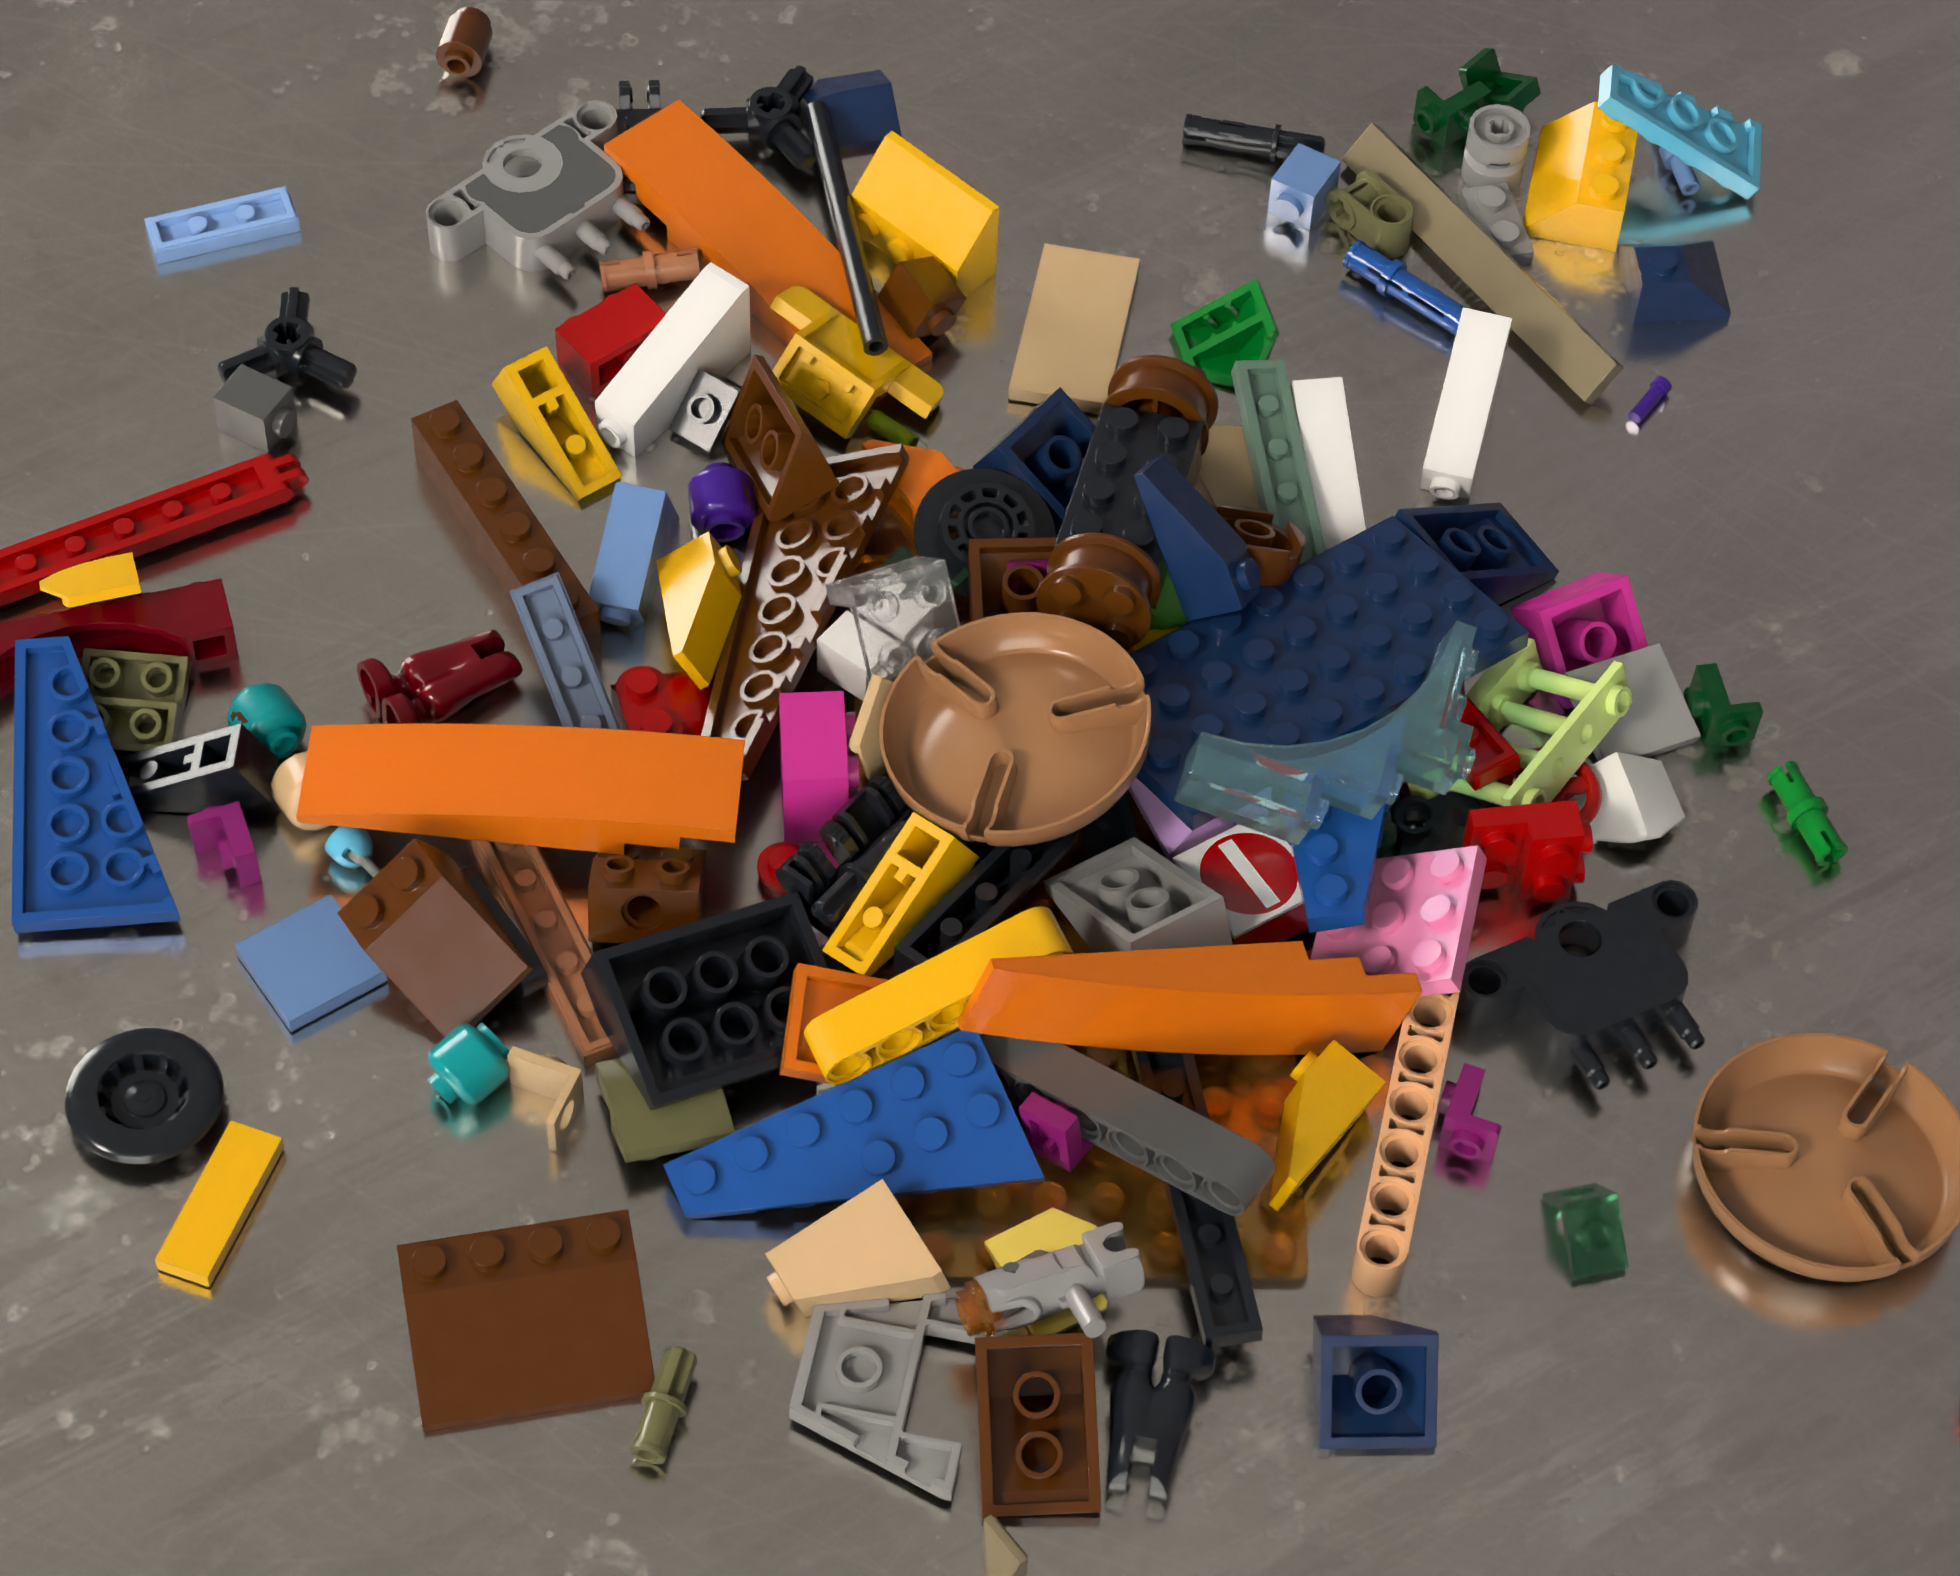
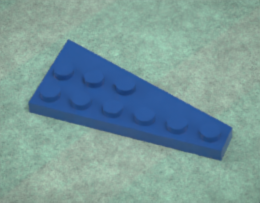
M69 636L15 640L12 926L15 933L181 921Z
M1409 712L1278 783L1309 933L1360 926L1365 923L1375 876V861L1378 848L1381 847L1384 833L1383 823L1386 811L1389 809L1401 752L1404 724L1407 723Z
M958 1031L663 1164L682 1211L688 1220L756 1213L757 1210L784 1207L803 1208L822 1203L847 1202L881 1179L884 1180L895 1198L933 1194L936 1191L970 1187L980 1189L994 1187V1185L1046 1181L980 1034L967 1031Z

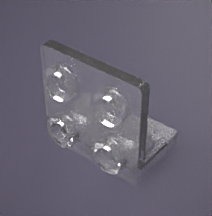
M916 556L825 584L830 605L850 608L854 616L869 682L872 674L894 682L902 669L916 654L925 662L934 655L930 643L945 633L960 627L945 559Z

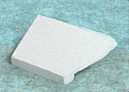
M1615 752L1590 765L1597 775L1602 789L1600 810L1590 823L1593 844H1596L1597 841L1636 843L1661 838L1674 827H1680L1684 823V812L1661 760ZM1586 793L1575 795L1569 799L1577 801L1579 811L1585 804Z

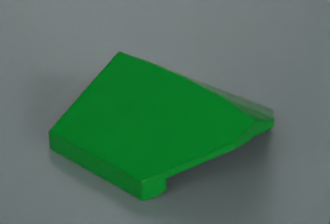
M1256 278L1170 324L1184 362L1201 368L1211 383L1233 388L1231 370L1235 361L1268 360L1280 334L1261 284Z

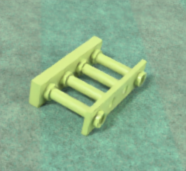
M1528 638L1526 648L1489 667L1466 695L1499 732L1504 726L1512 723L1551 734L1552 737L1540 751L1509 743L1520 755V764L1524 771L1511 786L1494 781L1476 791L1473 790L1439 748L1442 755L1441 762L1436 766L1422 770L1421 774L1407 780L1411 796H1420L1429 800L1441 793L1445 794V792L1454 791L1501 806L1551 802L1618 719L1623 717L1629 710L1632 703V693L1628 685L1623 663L1614 661L1596 683L1544 670L1540 663L1535 640ZM1537 689L1580 701L1568 717L1522 705L1531 693ZM1429 738L1421 748L1428 745H1437Z

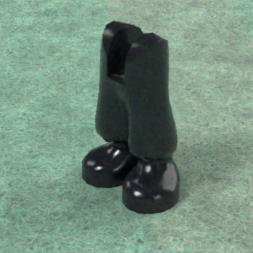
M1148 1330L1120 1331L1110 1335L1106 1346L1108 1361L1116 1368L1122 1370L1113 1381L1110 1389V1445L1107 1467V1493L1125 1496L1128 1481L1132 1476L1133 1464L1150 1467L1149 1500L1167 1502L1182 1445L1196 1409L1197 1395L1192 1382L1202 1381L1213 1374L1217 1356L1212 1349L1203 1343L1188 1337L1171 1335L1165 1341L1161 1381L1154 1387L1151 1377L1158 1357L1160 1343L1158 1335Z

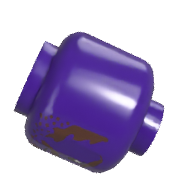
M725 462L712 463L697 473L688 484L690 521L698 532L705 534L709 531L717 542H729L741 537L751 527L756 515L754 487L751 477L745 471Z

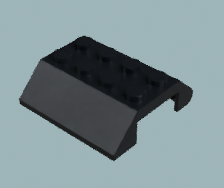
M878 773L868 781L867 786L862 787L832 816V821H827L819 828V836L826 843L825 846L839 864L837 868H835L830 859L826 857V853L817 844L815 845L813 842L807 841L797 849L796 854L791 855L776 870V877L787 894L798 891L811 926L829 939L844 916L834 926L827 927L813 915L812 905L840 878V867L857 860L909 808L899 795L893 782L888 776L885 777L883 774L880 775ZM1071 833L1048 842L1014 847L990 846L987 843L969 842L955 837L979 856V859L972 870L894 947V955L876 972L889 980L994 927L1077 843V837Z

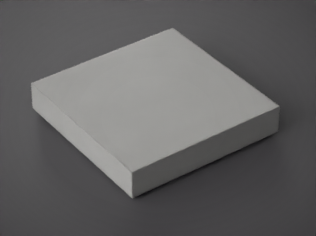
M1660 643L1565 673L1566 676L1596 683L1614 661L1621 662L1624 665L1628 685L1632 693V703L1627 713L1618 719L1593 750L1597 761L1615 752L1649 758L1695 743L1701 736ZM1570 699L1575 709L1580 701Z

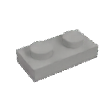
M1507 182L1461 188L1459 196L1460 206L1521 266L1532 265L1534 250Z

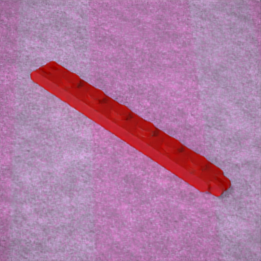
M266 453L0 549V607L42 592L39 581L61 570L89 561L130 552L133 553L135 558L288 502L294 495L293 491L303 488L308 483L309 478L305 470L301 468V463L295 454L291 453L275 458L273 454Z

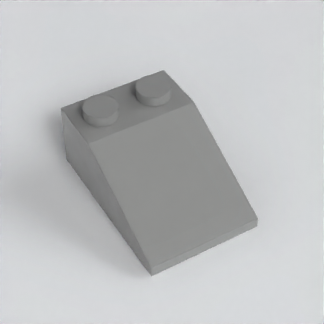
M1135 837L1043 881L1045 891L1093 953L1233 945L1224 897Z

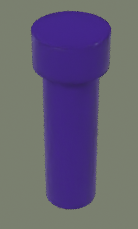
M1657 376L1651 382L1650 389L1629 412V419L1639 424L1656 403L1671 391L1672 385L1670 381L1663 376Z

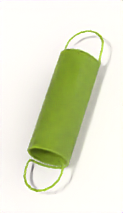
M875 410L868 417V427L892 443L917 446L920 440L919 436L881 411Z

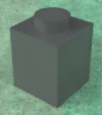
M243 364L235 370L213 396L218 430L267 453L273 449L281 438L289 436L295 427L297 412L295 411L292 387Z

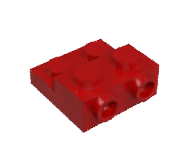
M1567 800L1471 809L1468 814L1462 847L1478 845L1487 857L1482 889H1495L1502 885L1513 884L1517 902L1530 900L1551 902L1561 897H1570L1573 884L1584 883L1585 865L1582 853L1592 852L1593 835L1589 821L1581 820L1577 801Z

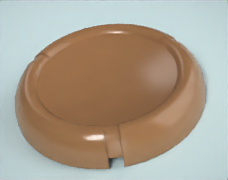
M1037 612L1000 614L957 627L930 643L934 655L925 662L916 654L899 673L885 698L879 724V743L886 770L899 795L916 814L952 836L969 842L987 843L990 846L1014 847L1048 842L1071 834L1092 823L1117 803L1131 786L1143 765L1150 743L1152 725L1151 701L1149 694L1145 695L1144 677L1135 661L1124 648L1102 631L1086 623L1054 614Z
M1796 1033L1758 1042L1745 1048L1724 1063L1711 1077L1701 1094L1692 1125V1161L1697 1181L1713 1213L1723 1226L1749 1250L1780 1268L1806 1277L1834 1282L1870 1281L1896 1274L1897 1271L1913 1267L1931 1256L1947 1241L1960 1223V1115L1941 1088L1908 1061L1903 1065L1901 1071L1885 1063L1889 1050L1864 1040L1830 1033Z

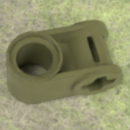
M1365 170L1357 175L1354 183L1343 190L1335 188L1326 194L1325 204L1328 214L1340 228L1347 230L1356 239L1364 241L1366 245L1388 259L1401 257L1409 250L1414 214L1413 204L1387 185L1377 173L1372 170Z

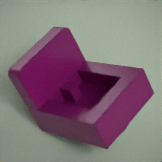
M1464 1063L1457 1083L1447 1080L1439 1101L1437 1112L1444 1114L1445 1118L1438 1146L1450 1149L1463 1158H1478L1491 1162L1496 1152L1502 1127L1497 1123L1473 1116L1486 1070Z

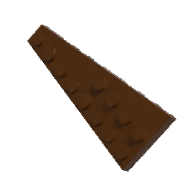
M902 443L825 458L840 485L778 522L769 521L757 502L756 515L753 519L742 564V573L739 576L742 597L720 655L701 736L745 740L741 781L750 779L779 721V693L794 692L817 646V639L823 634L908 466L909 456Z

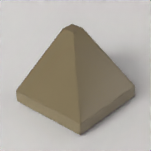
M990 1514L984 1519L982 1551L985 1575L1026 1576L1028 1555L1000 1521Z

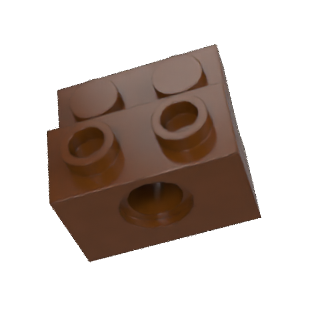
M625 844L624 855L597 852V856L593 857L588 884V942L626 943L702 920L706 850L690 849L680 845L679 849L636 847L632 844Z

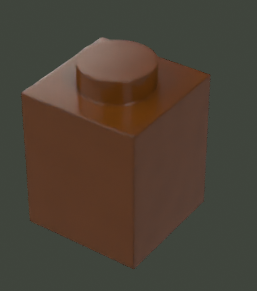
M934 256L899 262L877 296L910 339L928 335L939 336L947 332L955 324L957 319L955 315L967 299Z

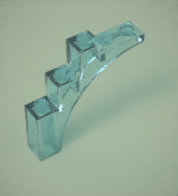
M1456 621L1439 643L1428 675L1420 688L1397 710L1362 730L1328 741L1287 746L1245 743L1201 732L1187 754L1174 801L1299 845L1311 828L1315 830L1320 828L1328 805L1372 820L1385 803L1389 805L1394 803L1402 780L1445 795L1458 778L1465 780L1468 777L1476 755V750L1469 747L1474 727L1460 722L1467 703V696L1460 694L1463 680H1469L1477 663L1479 651L1472 648L1477 628Z

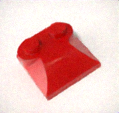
M636 666L624 671L619 676L616 684L610 685L611 699L622 730L701 736L715 674H713L710 685L700 690L685 671L663 674L658 669L650 666Z

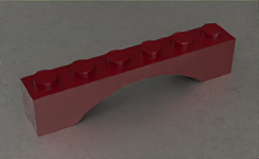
M222 578L206 582H193L186 586L152 593H140L133 597L104 603H91L83 607L50 614H37L30 618L0 624V692L15 683V640L69 636L77 658H83L84 648L187 656L192 661L191 668L239 658L234 627Z

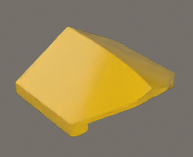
M132 552L82 563L61 570L39 581L41 591L62 598L64 606L68 608L142 593Z

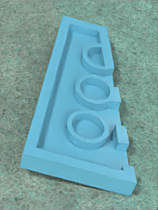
M1614 64L1600 75L1598 108L1604 111L1608 117L1622 122L1641 134L1650 143L1661 146L1679 157L1686 165L1695 167L1716 180L1722 187L1731 189L1745 199H1749L1760 189L1762 123L1749 119L1744 124L1733 120L1732 111L1719 106L1709 111L1697 106L1694 96L1681 91L1677 95L1671 96L1664 92L1659 82Z

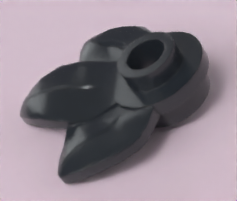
M1458 792L1441 793L1429 800L1420 796H1408L1398 801L1389 811L1387 828L1394 841L1400 844L1399 856L1461 848L1469 810L1480 809V803ZM1410 820L1419 821L1423 825V827L1419 829H1412L1406 827L1404 824Z

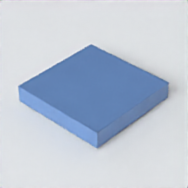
M331 894L235 944L237 956L290 1032L388 981L387 975L364 952L337 914L341 907Z

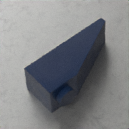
M1164 455L1154 457L1134 475L1186 621L1243 610L1262 590L1258 565L1254 559L1250 558L1244 540Z

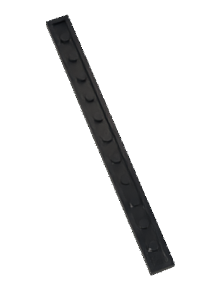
M1127 791L1106 813L1078 830L1085 861L1133 837L1138 839ZM1131 1050L1140 1084L1210 1120L1193 1053ZM1163 1181L1203 1344L1212 1349L1261 1341L1263 1327L1235 1217Z

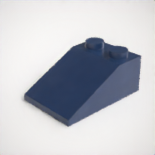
M1059 387L1029 412L972 467L1003 471L1031 486L1048 506L1054 520L1057 538L1095 425L1063 389Z
M1501 502L1399 509L1394 516L1497 605L1555 579L1560 572Z

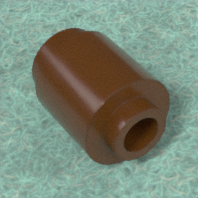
M463 7L448 18L436 51V60L441 68L457 77H471L481 70L493 36L489 17L477 8Z

